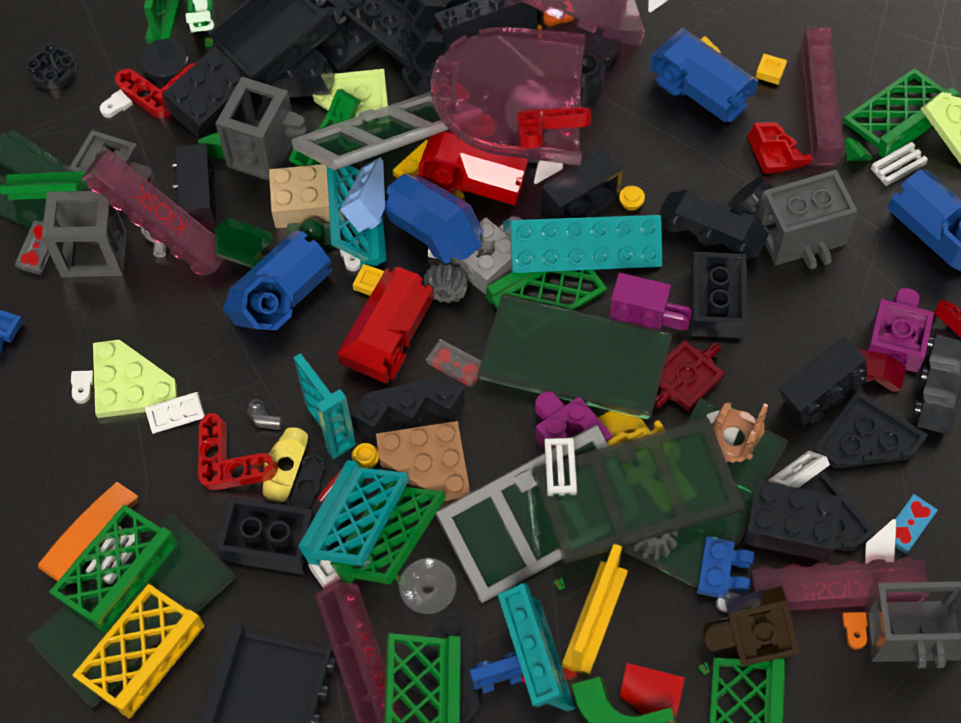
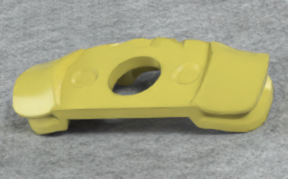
M287 428L268 453L276 463L283 457L290 458L294 463L293 468L289 471H283L278 467L276 475L271 480L264 481L262 493L264 498L270 502L282 504L291 493L307 446L308 434L302 429ZM266 462L264 463L263 471H264V467L268 466V464H267Z

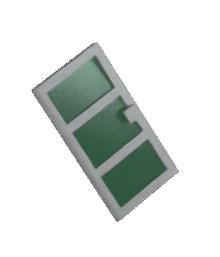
M431 91L378 110L369 109L358 113V117L291 139L293 149L333 170H337L480 119L481 115L478 109Z
M594 425L572 437L574 441L576 495L565 493V495L553 494V496H547L545 453L435 512L481 603L642 514L598 425ZM562 445L564 485L570 486L567 445ZM556 447L551 449L553 486H558Z

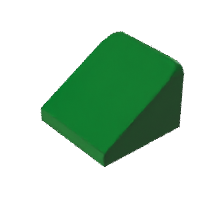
M218 133L198 140L199 144H207L210 158L225 159Z

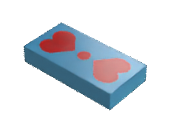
M913 494L895 519V548L904 554L909 552L938 511L915 494Z

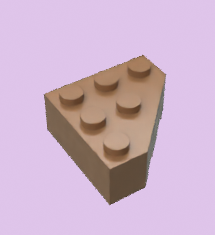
M458 421L376 434L381 469L408 473L410 479L406 487L443 491L446 498L439 509L470 493Z

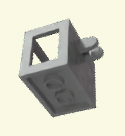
M241 77L216 122L227 167L270 181L269 169L280 168L292 145L291 139L307 133L305 118L292 112L288 91ZM249 91L273 98L261 121H257L255 118ZM240 102H242L247 124L232 119Z
M833 170L765 190L757 220L766 230V226L776 223L779 229L775 244L770 234L765 241L775 266L803 258L808 268L813 269L817 267L814 254L818 253L823 264L827 265L832 260L829 250L847 244L858 210L837 170Z
M111 191L47 192L42 238L60 276H123L127 232ZM56 218L60 224V227H55ZM58 242H64V244H63V252H62V250H61V248H60ZM75 242H98L107 265L73 266Z
M961 581L878 583L865 605L872 662L915 661L918 668H925L927 661H934L937 668H944L946 660H960L961 633H958L955 611L961 605ZM949 591L942 601L887 602L886 599L889 592Z

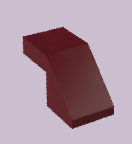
M857 349L867 362L868 376L866 377V382L876 380L892 392L901 390L906 366L888 354Z

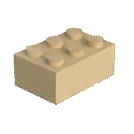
M325 165L269 169L271 211L275 228L287 227V224H301L303 220L311 217L317 218L322 223H330L327 168ZM337 169L336 171L338 172L339 176L343 178L339 170ZM337 188V192L339 193V195L341 196V198H342V200H343L344 198H343L342 194L340 193L339 189ZM339 210V214H340L341 218L343 219V221H346L345 218L343 217L342 213H341L340 210Z

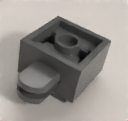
M91 130L69 167V171L103 170L105 190H110L113 198L121 200L128 187L142 191V184L143 191H147L154 183L151 168L141 165L143 161L137 144Z

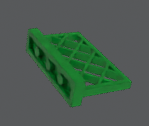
M182 0L145 1L144 10L149 23L145 36L147 44L159 39H172Z
M914 68L846 115L843 123L879 149L878 155L884 158L909 144L933 127L921 109L919 111H908V105H922L923 107L933 99L925 98V93H936L938 95L945 92L951 94V96L959 97V92L952 87L949 90H945ZM914 78L922 86H907V83ZM892 93H904V98H890V95ZM907 93H922V98H907ZM875 105H886V111L872 110V107ZM890 105H904V111H890ZM858 117H869V123H858L855 119ZM872 117L886 118V123H872ZM890 118H904V121L900 124L890 123ZM872 130H886L887 133L879 139L872 133Z
M103 170L6 175L7 184L0 185V194H8L9 200L46 199L47 192L105 190Z
M581 270L580 273L574 271L511 272L487 286L485 297L490 304L493 303L521 343L603 294L607 288L594 270H585L587 274H584V270ZM550 272L561 274L559 285L544 282L546 274ZM564 275L579 278L577 289L562 286ZM582 279L593 281L598 289L592 292L580 290ZM528 285L540 287L538 298L523 295L524 287ZM543 288L558 291L556 302L541 299ZM561 292L576 295L575 302L571 305L559 303ZM507 297L518 299L516 311L505 309L501 301ZM521 300L536 303L534 315L519 312ZM539 305L554 307L553 315L549 318L537 316ZM518 317L533 320L532 328L522 333L516 325Z
M392 481L382 486L384 491L395 486L397 481ZM405 487L367 558L370 564L363 567L331 561L330 565L342 582L352 583L354 579L391 584L436 514L435 512L442 505L446 498L443 491ZM407 497H412V500L405 503ZM384 500L371 507L372 511L375 512L383 508L387 501ZM432 500L429 505L420 509V504ZM416 508V511L404 518L402 517L403 513ZM368 509L364 512L360 519L370 514ZM398 517V521L391 524L393 519ZM419 520L416 526L408 530L406 529L407 525ZM375 522L360 528V533L363 534L371 530ZM402 529L401 534L391 539L388 538V535ZM357 532L349 534L344 543L357 537ZM384 538V542L377 545L380 539ZM405 541L402 548L394 552L392 551V547ZM360 544L347 551V553L358 555L363 545ZM387 550L388 555L376 561L374 560L375 556ZM391 563L385 574L378 573V569Z
M123 504L49 592L59 601L92 622L96 628L106 633L178 546V542L172 532L164 527L160 528ZM126 515L133 519L134 527L119 530V523ZM146 531L156 533L150 542L140 544L139 533ZM134 534L135 545L120 548V536ZM115 538V549L101 552L100 545L107 539ZM136 552L134 562L122 566L120 554ZM116 556L117 567L101 570V559ZM96 560L97 571L82 574L84 564ZM108 574H117V582L114 586L103 588L102 577ZM97 578L98 590L83 592V581ZM77 582L78 594L65 596L61 593L67 584ZM98 596L99 603L90 613L85 610L84 599Z
M389 633L386 645L384 723H392V720L395 723H404L413 714L422 723H430L419 710L428 700L437 709V717L431 723H460V637L448 636L446 639ZM395 642L405 643L413 653L402 661L394 652ZM426 645L438 647V659L432 664L420 652ZM413 656H416L426 667L418 677L406 666V663ZM437 663H438V671H437V670L435 669V667H434ZM400 668L412 681L403 690L393 681L394 673ZM428 671L437 679V688L432 693L419 680ZM414 684L426 697L417 706L405 695V692ZM399 697L411 710L402 720L393 712V703Z
M714 658L710 723H723L725 721L733 723L729 717L741 707L752 718L748 723H762L759 719L763 716L764 723H783L785 659L778 658L741 667L739 659ZM720 666L733 667L739 675L729 684H726L719 677ZM753 669H767L766 679L758 686L746 676ZM744 679L753 690L741 700L731 688ZM720 683L723 689L718 692ZM766 686V693L764 695L761 690ZM728 692L737 704L725 714L718 706V699ZM758 694L765 702V708L755 716L745 704ZM717 712L722 716L719 720H717Z

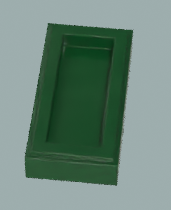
M311 217L303 220L301 224H287V236L293 231H303L308 235L304 239L309 243L314 240L322 249H338L331 245L330 223H322L317 218Z

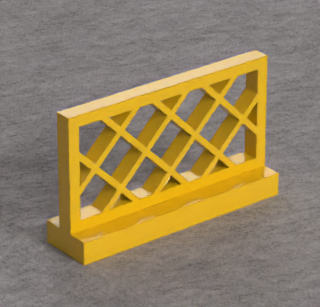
M614 544L607 563L601 561L562 662L563 668L587 677L590 676L628 574V570L619 567L622 546Z
M148 584L72 676L130 719L204 628V624L196 613L190 609L189 611ZM153 595L159 601V609L144 611L143 604L149 596ZM178 612L182 615L177 624L165 626L164 614ZM160 615L161 627L145 630L144 618ZM139 619L140 631L125 634V625L130 620ZM161 634L162 642L159 646L147 649L146 637ZM141 638L142 650L126 653V640ZM120 642L121 654L106 657V648L109 644ZM142 657L143 665L138 671L128 673L127 660ZM122 661V674L107 677L106 664ZM101 665L102 678L89 680L84 677L90 667ZM123 680V690L116 698L109 695L108 683Z

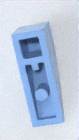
M381 158L360 169L340 208V211L358 232L366 228L373 229L381 222V215L385 209L384 170Z

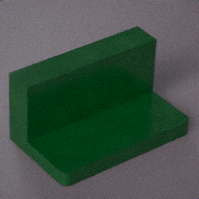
M228 217L215 228L214 254L215 256L253 268L261 261V250L272 242V233Z

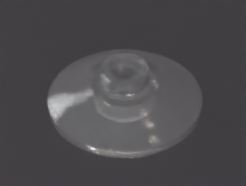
M421 559L410 564L401 575L399 582L400 595L404 603L415 612L422 614L437 613L445 609L452 602L456 593V579L452 570L445 563L436 559ZM426 586H431L434 589L431 593L423 591Z

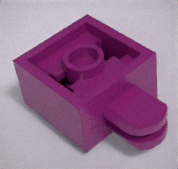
M619 273L611 299L608 325L621 331L630 330L638 332L646 337H660L662 326L679 330L688 329L692 310L689 307L668 302L671 285Z
M909 288L900 289L896 293L893 302L881 299L874 315L866 351L888 354L906 366V370L918 373L925 358L934 312L920 309L919 294Z
M544 392L537 397L535 412L542 419V422L536 426L535 440L544 451L545 439L572 438L594 425H598L606 443L613 438L609 430L580 397H577L566 406L553 392ZM592 441L574 451L576 474L600 458ZM567 454L563 457L564 475L569 480V464Z

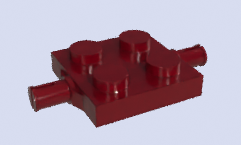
M686 340L677 346L649 373L648 379L661 390L652 399L653 405L660 409L665 402L671 399L689 412L724 378L725 372L717 367L711 359L721 350L720 346H716V342H712L706 350L702 351L694 348Z

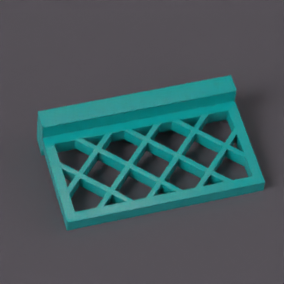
M351 165L340 168L338 170L343 177L341 178L336 170L326 166L331 245L360 259V267L363 264L375 267L386 261L383 213L381 215V222L373 229L366 228L361 232L357 231L343 213L342 215L346 221H343L339 214V210L349 193L343 181L351 189L354 183L353 178L356 179L359 170ZM337 188L339 189L340 193L342 194V196H343V198H344L343 200H342L341 196L339 195V193L337 192ZM347 224L349 225V227H350L351 230L353 231L355 237H353V235H352L351 232L349 231L348 227L346 226ZM340 231L347 242L340 239Z
M300 353L293 358L305 405L321 426L327 452L335 459L356 445L347 398L340 389L331 394Z
M347 460L299 544V548L308 563L319 565L321 560L364 566L410 479L408 473L360 468L357 461ZM365 478H371L376 480L362 487L366 480ZM392 481H397L395 486L384 491L382 486ZM380 488L382 493L368 500L366 499L365 495ZM363 498V503L351 508L355 500ZM384 500L387 501L383 508L375 512L372 511L371 507ZM367 509L369 510V515L355 522L354 516ZM348 519L351 520L352 524L338 531L342 522ZM375 522L371 530L363 534L360 533V528ZM355 531L357 532V537L343 544L341 538ZM336 541L339 542L340 546L327 551L330 544ZM360 544L363 545L358 555L347 553V551Z
M525 583L498 594L533 706L539 707L547 703L565 711L575 709L576 707L541 601L531 596L529 587Z

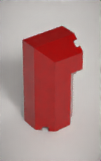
M444 131L429 137L419 163L418 176L424 177L455 195L457 190L461 189V192L468 191L515 205L520 194L530 155Z
M395 267L392 272H390V268L385 269L337 353L339 364L386 384L389 382V379H394L406 357V354L402 353L403 346L409 347L410 340L434 299L433 288L429 284L425 288L421 284L423 279L418 274L401 267Z

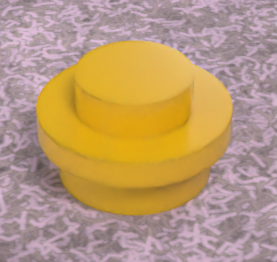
M627 186L621 190L619 200L627 210H636L643 205L645 194L639 187Z
M362 443L353 450L352 461H357L360 468L372 469L379 461V452L375 446Z

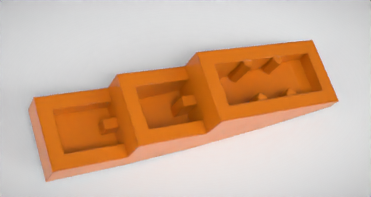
M116 482L57 540L39 562L38 568L56 581H59L123 504L132 508L138 503V495Z

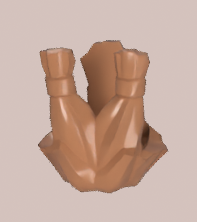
M726 402L721 406L708 432V438L712 446L711 451L718 459L724 462L734 463L735 461L742 462L744 459L751 460L754 447L765 432L764 420L768 405L764 403L756 421L749 412L735 409L730 410L732 403ZM727 428H738L745 436L744 442L738 446L729 445L723 438V432Z

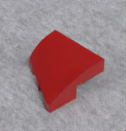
M776 122L754 123L747 135L763 174L797 169L811 164L813 160L810 154L804 156L795 147L797 142L788 136L784 129Z
M627 663L619 698L629 706L636 708L641 716L671 708L674 710L676 717L685 677Z

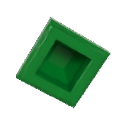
M852 138L845 140L847 161H870L872 159V155L859 141Z

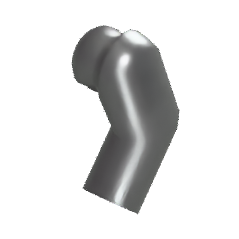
M253 399L249 402L247 412L254 425L260 428L281 430L283 420L281 416L268 415L263 407V402L259 399Z

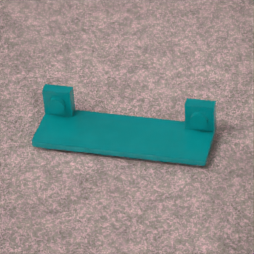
M661 215L503 221L504 231H510L511 271L513 273L662 266Z

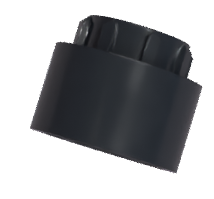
M580 52L568 58L563 68V89L565 93L577 101H590L602 93L605 81V65L603 61L595 54L589 52Z

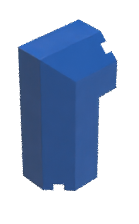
M683 27L650 57L649 69L652 74L655 71L657 72L659 77L656 81L661 87L672 95H679L683 92L682 95L689 96L724 122H732L748 105L745 102L748 96L752 98L756 93L757 79Z
M920 169L901 185L903 190L900 195L897 192L893 194L887 209L951 267L961 271V199L928 170L923 171Z
M403 174L388 186L387 194H389L388 201H385L384 210L389 220L425 243L432 255L441 262L450 263V258L457 257L458 261L465 260L481 247L480 235L483 236V229L470 204L418 175Z
M293 231L230 288L223 311L237 326L278 330L292 317V309L333 271L332 267H328L331 264V260L320 245L314 240L310 243L304 238L308 235L303 231Z

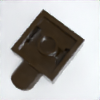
M782 586L724 599L728 618L708 622L703 627V637L707 647L711 651H717L736 646L741 667L800 654L788 600Z

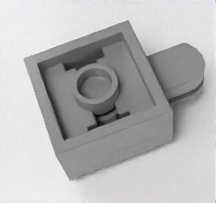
M513 216V217H510L508 220H522V219ZM484 218L480 222L483 229V236L480 235L481 247L465 260L458 261L457 257L450 258V264L452 267H460L461 271L466 273L467 280L486 294L487 286L512 271L510 231H504L503 224L497 227L490 220Z

